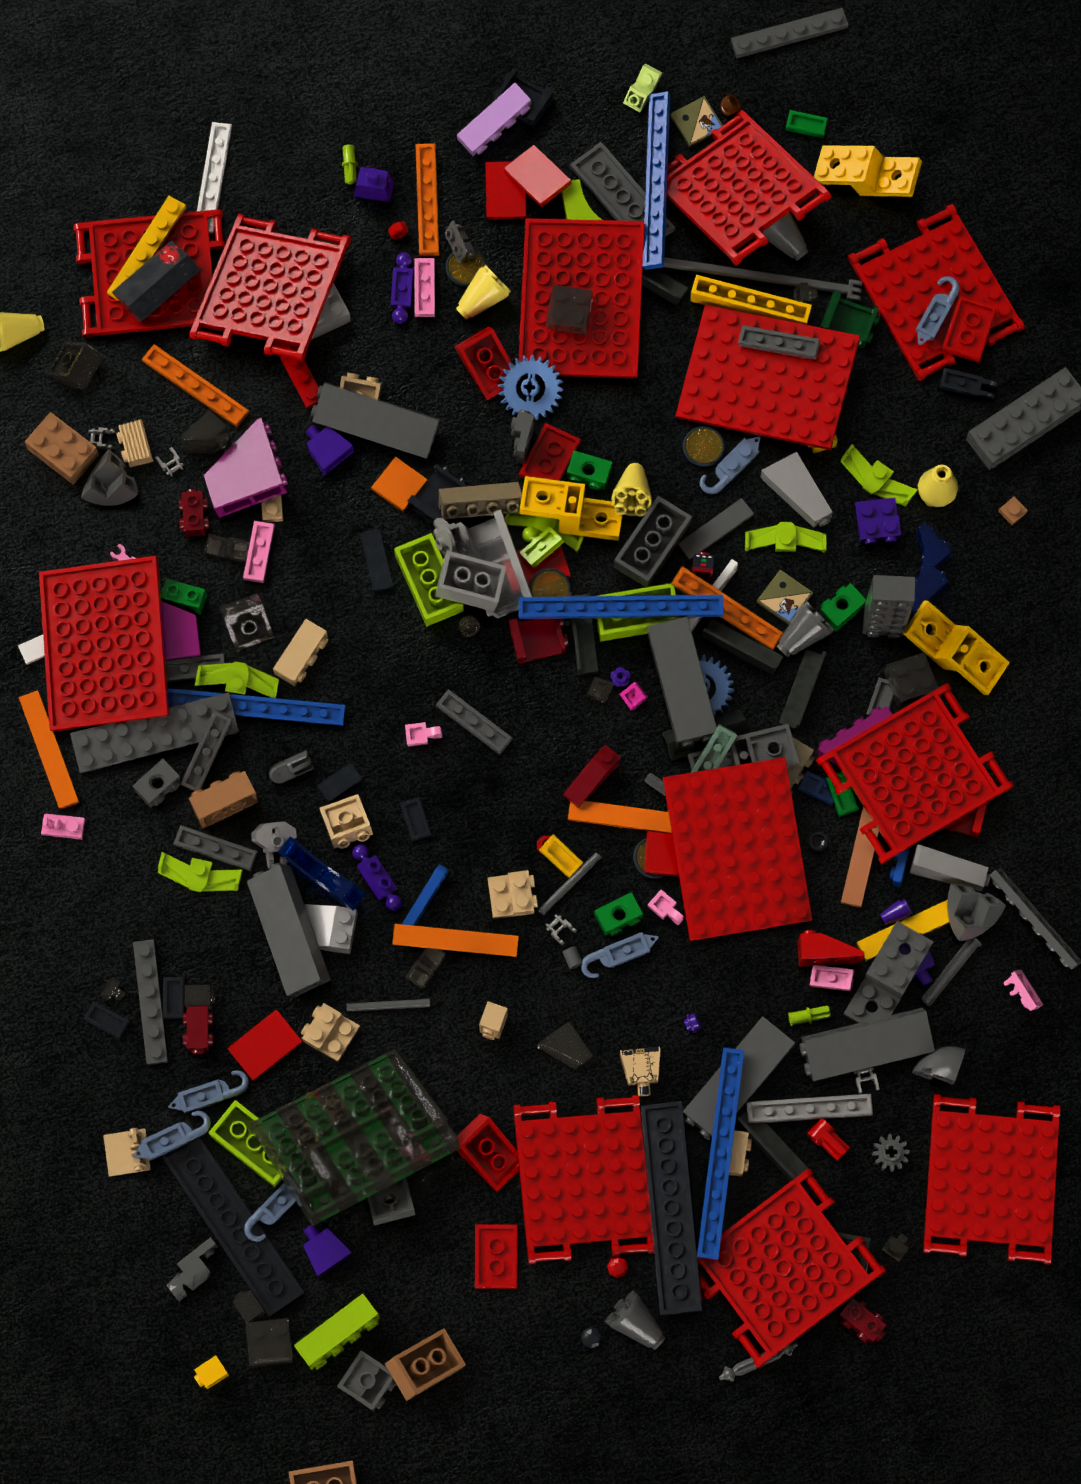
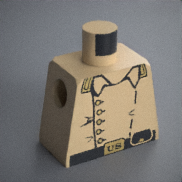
M660 1047L620 1050V1058L628 1086H637L639 1097L650 1096V1084L658 1083Z

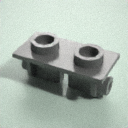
M452 220L445 231V236L458 263L461 264L464 258L468 260L475 257V250L470 242H464L468 240L464 227L460 224H455V221Z

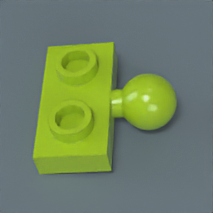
M551 526L539 536L538 531L534 527H527L523 530L522 537L530 544L520 551V554L535 568L560 547L564 541Z

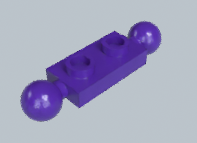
M406 252L400 253L396 258V263L400 268L393 267L391 307L397 308L393 311L392 318L398 324L407 321L408 313L405 308H411L413 268H407L411 265L412 258Z
M362 844L356 845L352 851L353 857L356 860L362 861L358 864L357 868L378 900L386 898V907L390 911H398L402 906V900L399 896L393 895L397 891V887L376 855L369 858L368 848Z

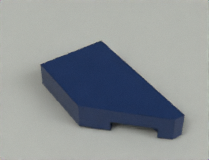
M806 771L798 791L832 806L834 800L828 789L826 779Z

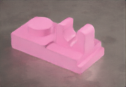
M44 814L41 835L82 840L85 818Z
M813 965L810 986L851 991L854 970Z
M1017 970L1011 973L1012 976L1004 981L1005 986L1010 983L1015 985L1010 995L1019 993L1022 997V1004L1030 1011L1041 1007L1043 1003L1023 971Z

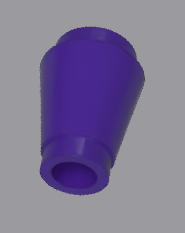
M904 899L895 902L881 913L880 916L885 925L909 918L908 916L912 912Z

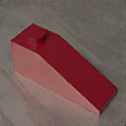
M604 745L567 788L563 796L579 808L618 767L621 757L607 745Z

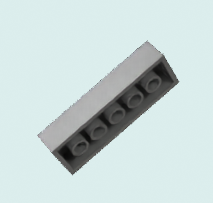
M1065 367L970 430L966 440L986 467L991 470L1080 411L1081 386Z
M873 575L863 610V634L872 638L886 635L892 639L900 638V636L904 635L902 633L907 626L915 601V577Z

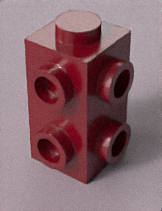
M189 489L187 492H182V499H179V511H183V518H180V530H184L185 537L206 536L205 529H209V519L205 517V510H208L207 497L204 498L203 492L197 489Z
M208 1006L187 1007V1013H183V1025H187V1033H183V1046H187L188 1051L194 1055H202L204 1051H210V1045H213V1033H210V1025H213V1012H209Z
M852 1298L838 1316L841 1319L840 1323L847 1329L853 1328L858 1332L856 1336L864 1343L869 1341L872 1344L874 1340L879 1342L886 1333L883 1330L886 1326L883 1323L885 1319L876 1312L872 1314L866 1309L868 1307L867 1304L859 1298L857 1300Z

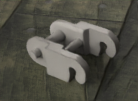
M100 427L98 430L94 428L89 430L88 433L91 434L90 443L97 446L98 449L112 450V445L102 444V436L104 434H114L115 430ZM95 435H100L99 442H95Z
M171 447L169 449L174 455L173 460L165 464L162 463L158 456L155 458L163 471L167 470L166 474H170L172 477V473L176 470H183V463H179L180 458ZM174 462L177 463V465L172 469L168 468L170 464Z
M555 915L556 919L550 925L546 924V930H550L552 932L551 936L563 945L564 942L557 936L564 927H568L574 933L577 930L566 919L563 921L561 916ZM560 922L562 925L555 931L553 927Z
M873 1067L854 1072V1074H857L855 1081L859 1094H862L860 1083L866 1080L874 1081L876 1090H879L876 1073L873 1074L872 1072L874 1070ZM863 1073H870V1077L861 1078L860 1076Z

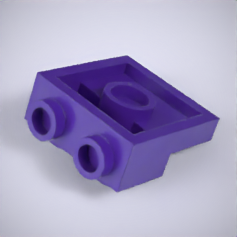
M895 498L855 502L860 543L865 542V545H873L881 540H885V543H892L900 539L901 530Z

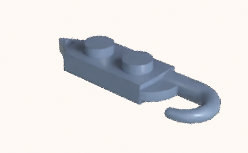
M946 276L937 282L938 285H941L943 282H950L952 290L949 295L936 294L933 297L915 331L918 335V346L929 340H934L960 290L959 283L955 278Z
M761 436L747 440L744 438L717 465L716 475L720 481L712 488L705 485L707 476L703 475L700 479L701 489L711 495L720 492L759 454L758 447Z
M641 932L606 946L584 957L581 970L585 976L597 978L599 977L598 973L593 974L588 971L589 963L599 959L605 967L613 968L650 953V948L657 941L658 936L645 935Z
M232 1071V1075H238L242 1078V1084L239 1087L229 1089L224 1081L215 1080L179 1092L168 1108L183 1111L186 1114L241 1095L248 1088V1077L242 1071Z
M202 1111L192 1112V1116H201L204 1123L201 1127L192 1131L190 1126L181 1122L141 1140V1145L134 1153L133 1158H144L151 1161L204 1135L210 1128L211 1121L209 1116Z
M288 1178L246 1221L244 1231L248 1239L256 1242L265 1239V1234L261 1236L253 1235L252 1227L258 1221L267 1225L274 1224L303 1194L295 1179Z

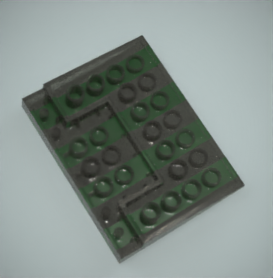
M395 1049L249 1123V1128L312 1226L460 1149L459 1139L448 1125L447 1118Z

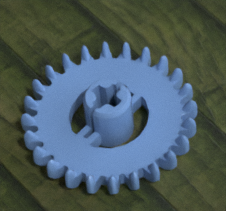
M524 355L523 362L516 358V365L509 363L511 370L503 369L507 376H500L499 378L504 381V384L498 385V387L504 389V391L499 393L500 396H505L501 403H509L506 410L513 408V416L520 410H526L533 414L536 420L539 419L540 413L543 417H546V410L553 413L551 405L558 406L555 399H562V397L557 393L564 390L558 387L559 384L563 383V380L556 379L560 372L553 373L556 366L548 367L550 361L547 360L542 363L541 356L535 361L534 355H531L530 361ZM528 374V379H525L521 384V391L527 396L525 402L517 394L516 386L518 380L523 375ZM535 374H538L545 382L546 389L542 398L534 402V396L540 392V384L535 380ZM530 382H532V385L535 386V389H533L529 394V390H527L525 387L528 386Z
M703 655L699 663L707 693L709 694L710 681L705 676L713 680L716 688L714 696L709 700L713 716L716 718L715 712L717 711L722 714L723 710L721 707L728 708L729 705L726 701H732L733 699L728 694L734 693V689L728 687L732 686L734 681H727L731 677V673L724 674L727 669L726 666L720 669V661L713 664V657H711L706 662Z

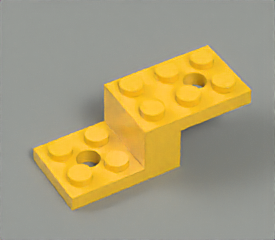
M822 146L814 178L822 185H851L860 196L912 197L922 161L919 158L883 157L874 146ZM840 162V164L833 169L834 164ZM898 174H902L900 178L894 180Z
M525 476L519 514L559 519L558 533L619 541L622 515L615 512L611 501L584 498L585 484ZM539 495H545L547 499L539 500L537 497ZM604 517L606 518V521L599 522L596 520V518Z
M923 601L902 633L942 669L959 672L984 695H989L1010 663L969 626L955 625L929 601ZM928 624L932 626V632L929 635L926 632ZM983 661L986 663V669L984 672H982L980 669V665Z

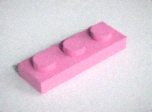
M415 258V317H435L434 258Z
M254 521L243 576L244 580L264 583L274 524Z

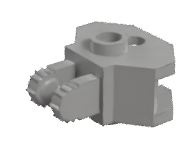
M436 518L434 520L436 529L433 531V535L436 538L435 543L442 558L444 559L447 551L467 556L469 554V536L466 527L461 522L449 524L442 518Z
M286 822L260 824L251 833L252 842L263 848V853H266L269 869L270 866L274 865L273 852L279 853V863L287 865L286 851L288 850V845L297 837L296 828Z

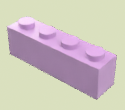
M514 83L457 134V139L472 156L476 153L478 155L487 148L486 144L491 140L493 142L497 140L505 127L510 128L516 122L515 118L520 114H526L530 110L531 99Z

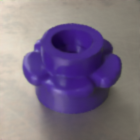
M619 667L612 671L611 679L615 686L624 687L629 684L631 675L628 670Z
M688 1013L684 1023L688 1031L692 1030L693 1033H696L697 1030L701 1029L700 1021L696 1013L692 1015Z

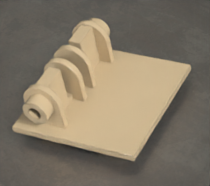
M132 1128L130 1131L104 1135L109 1177L151 1170L149 1159L133 1158L134 1153L141 1145V1140L146 1138L145 1129L138 1130V1128Z

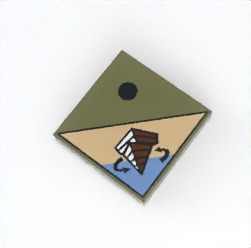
M705 96L670 114L671 119L689 148L712 137L711 131L723 126Z
M779 570L756 603L789 625L800 606L810 599L813 592L782 570Z

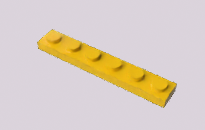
M171 196L167 197L108 289L107 294L118 300L112 291L160 250L186 209V204Z

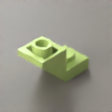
M644 64L636 82L630 86L623 104L641 112L649 100V94H653L662 72Z

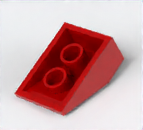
M487 327L455 346L461 360L486 400L504 391L503 388L498 387L499 384H504V381L499 377L507 376L503 369L510 371L509 363L512 362L493 328Z
M815 930L804 931V934H800L798 940L799 967L861 964L865 956L864 951L825 934L816 933Z
M479 1114L450 1142L468 1164L496 1192L519 1171L517 1150L490 1117Z

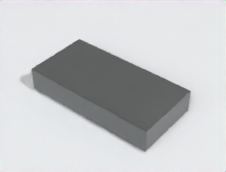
M878 678L866 713L867 716H871L870 713L878 707L882 709L887 706L890 710L898 683Z

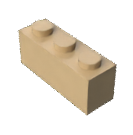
M305 619L273 668L274 675L293 686H296L298 682L301 683L307 674L305 671L308 666H312L317 659L316 654L319 649H323L328 642L327 631Z

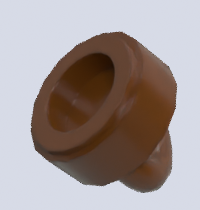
M728 94L722 99L721 111L724 115L731 116L741 109L740 102L734 95Z

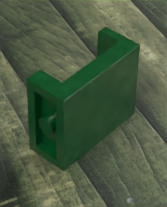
M834 291L820 328L859 335L858 347L864 349L866 343H871L874 332H871L873 325L877 326L881 316L877 314L879 307L875 306L873 310L841 298V293Z

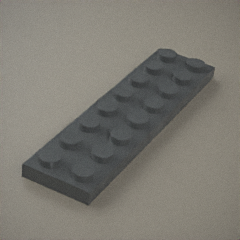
M230 693L170 707V716L100 725L70 733L79 772L85 773L198 744L214 710L233 718L225 736L239 733Z

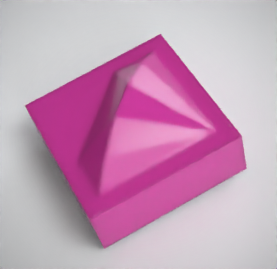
M634 682L620 693V696L630 710H635L648 699V696L638 682Z

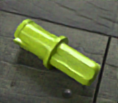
M345 145L343 146L344 162L342 167L344 168L345 183L352 185L357 182L356 167L358 165L355 161V146Z
M828 1006L812 1009L806 1007V1010L789 1012L788 1016L790 1025L793 1026L806 1022L812 1024V1021L830 1018L831 1013Z

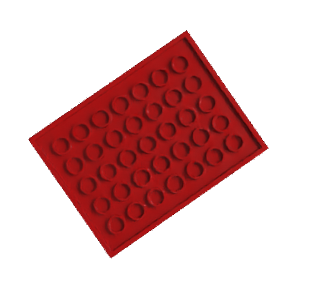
M526 218L519 360L523 362L524 355L528 361H530L531 355H534L535 361L541 356L542 363L549 360L548 367L556 366L553 373L560 372L559 376L638 378L644 221ZM552 293H553V302H552V306H550V305H551V297H552ZM592 298H593L592 309H591V313H590V305H591V300H592Z
M705 305L675 416L678 419L832 450L860 336ZM742 325L820 339L817 359L813 360L738 346Z
M149 556L39 572L50 731L55 732L170 716L158 557Z
M785 757L662 777L690 941L812 921Z

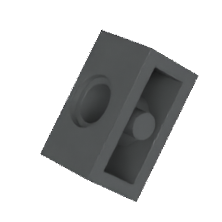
M162 759L133 785V788L147 805L152 808L154 805L158 806L165 799L164 796L169 791L173 792L180 786L181 778ZM156 781L164 782L163 786L159 789L154 788L153 784Z

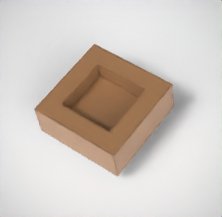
M1012 497L999 509V513L1011 525H1014L1028 511L1015 497Z

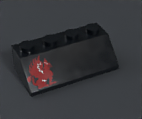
M170 241L112 293L139 323L201 269L186 252L173 241Z

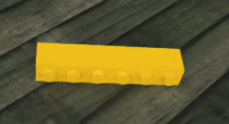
M699 275L695 277L690 302L702 305H710L804 325L808 323L812 307L810 304Z

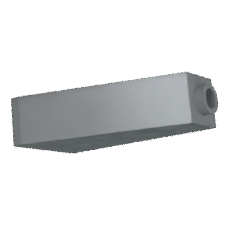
M797 452L761 471L762 480L812 527L818 525L822 527L830 522L833 512Z
M917 845L909 872L910 874L950 884L968 885L974 887V890L981 892L984 886L988 887L990 874H987L988 867L922 845Z

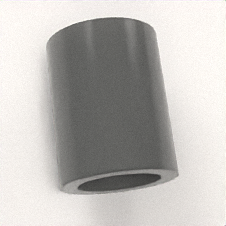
M576 946L562 952L570 970L581 966L582 960Z

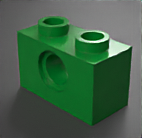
M574 451L567 470V479L572 483L589 485L594 490H605L612 470V462ZM586 469H591L594 471V473L592 475H586L584 471Z
M169 579L165 580L161 593V601L199 615L202 613L207 598L205 589Z
M851 583L847 587L842 586L835 593L836 596L832 600L827 599L820 606V615L835 632L865 607L866 599ZM844 603L847 608L841 610L837 607V604Z
M632 892L594 911V915L605 936H615L622 932V928L628 925L633 927L641 922L640 919L643 917V913ZM622 912L625 918L623 920H616L614 914Z

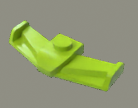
M853 444L841 459V463L863 486V489L871 495L874 494L884 499L895 498L897 504L906 507L918 491L916 488L891 480L890 477L894 471L878 460L871 466Z
M510 513L505 516L507 525L526 528L534 527L538 531V536L551 526L563 539L564 543L577 553L585 537L558 533L559 519L519 513Z
M780 522L775 526L745 532V551L775 545V552H796V545L826 553V534L795 526L792 522Z
M234 662L198 665L195 686L226 684L225 691L245 694L246 687L271 698H276L279 679L246 665V663Z
M164 852L161 853L158 865L159 874L189 888L191 891L200 893L202 891H238L243 870H211L212 862L192 858L191 864L188 865Z

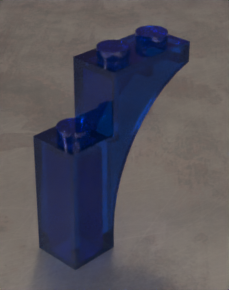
M925 523L921 524L916 532L922 551V566L920 574L915 581V601L910 614L911 618H913L923 601L931 602L947 587L949 582L947 575L942 570H937V568L950 557L951 547L945 540H941L937 536L936 531L931 526H927Z
M291 836L277 852L300 876L314 883L326 896L352 911L366 895L355 883L324 864Z

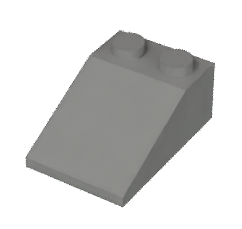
M304 904L320 950L351 955L358 916L357 909Z

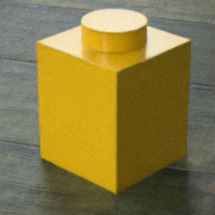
M217 1356L194 1369L197 1373L194 1376L200 1387L205 1386L207 1390L229 1376Z

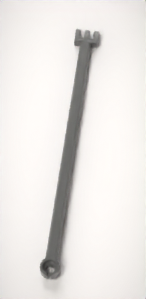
M664 257V267L832 293L835 291L847 295V301L860 302L861 297L858 295L862 293V289L855 287H862L863 282L849 279V283L846 285Z

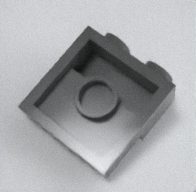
M520 410L518 411L517 418L513 417L511 436H514V456L517 457V463L524 465L534 431V415L529 411Z
M360 1351L337 1387L374 1412L376 1408L380 1410L386 1401V1398L383 1396L387 1390L392 1391L396 1382L387 1367L363 1351Z

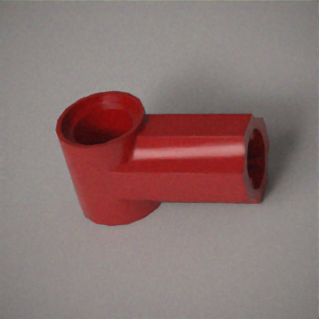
M821 1118L807 1132V1135L816 1145L822 1146L838 1161L850 1147L834 1133L835 1130L832 1126Z

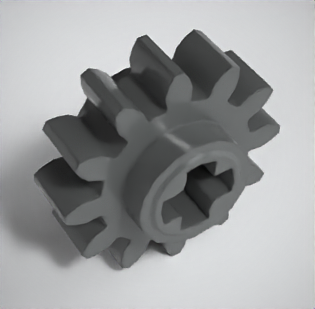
M889 1134L887 1140L883 1137L879 1138L881 1145L878 1143L874 1144L873 1147L878 1151H874L872 1156L878 1157L875 1165L883 1164L881 1167L882 1171L887 1166L890 1172H893L894 1166L901 1170L902 1164L900 1162H908L904 1155H908L910 1151L903 1149L907 1142L900 1144V1136L892 1140V1135ZM889 1149H892V1152H896L893 1158L886 1154Z

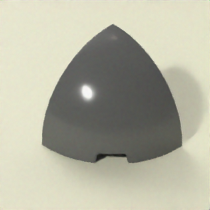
M108 449L90 473L83 488L81 498L97 505H119L130 501L138 495L137 484L134 477L126 474L124 470L126 465Z
M952 883L950 885L947 902L948 917L951 928L959 941L975 938L987 931L999 919L1006 907L1003 902L993 895L976 892L974 887Z
M954 1046L937 1048L935 1052L925 1054L916 1063L912 1073L928 1080H932L934 1077L953 1085L966 1049Z

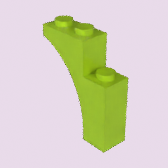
M580 179L572 180V184L561 192L565 218L572 220H602L592 211L585 200Z

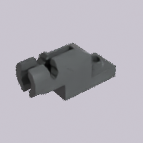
M211 1237L177 1263L183 1272L181 1274L178 1272L166 1286L178 1301L187 1296L185 1286L194 1291L208 1279L211 1272L201 1259L203 1257L207 1259L216 1252L215 1248L217 1245Z

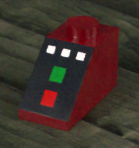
M699 552L694 554L692 573L710 585L713 574L714 555H710L707 552Z

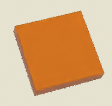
M395 457L371 489L404 512L408 507L407 500L411 495L416 496L428 479Z

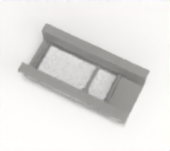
M501 509L493 512L495 518L472 528L466 527L469 536V554L467 556L506 566L499 602L495 611L486 610L488 617L493 615L497 619L519 610V597H532Z

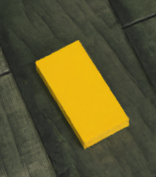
M552 835L539 849L568 878L583 864L555 835Z

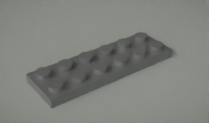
M602 142L570 164V168L616 221H644L645 192ZM667 217L665 238L675 231V227Z

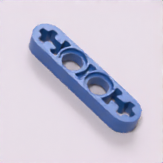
M440 864L438 865L402 923L403 925H417L447 876L449 869Z

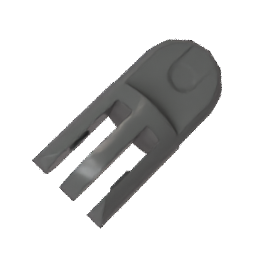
M307 750L273 765L269 771L270 779L274 783L281 784L313 770L314 766L311 764L310 757H307Z

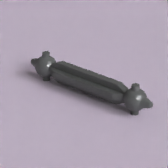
M791 1343L764 1365L781 1358L783 1354L791 1356L797 1343ZM751 1357L736 1364L733 1369L726 1366L719 1379L733 1382L735 1375H743L757 1369L754 1365L755 1361Z

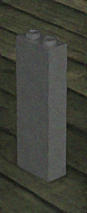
M327 382L323 386L320 385L317 392V397H319L318 404L314 405L311 411L312 422L426 459L429 458L441 419Z
M684 617L647 626V633L677 747H691L695 742L699 741L708 743L717 727L688 618Z
M276 863L270 866V870L266 872L255 873L253 875L254 878L248 880L247 883L286 995L299 996L330 981L331 979L291 866Z
M923 1008L801 1037L802 1043L799 1044L802 1056H806L807 1063L804 1064L806 1076H810L813 1081L935 1052L927 1013Z
M763 1016L736 1047L738 1050H744L736 1115L795 1044L794 1041ZM721 1066L683 1111L685 1122L691 1127L695 1125L701 1130L699 1133L708 1141L712 1139Z

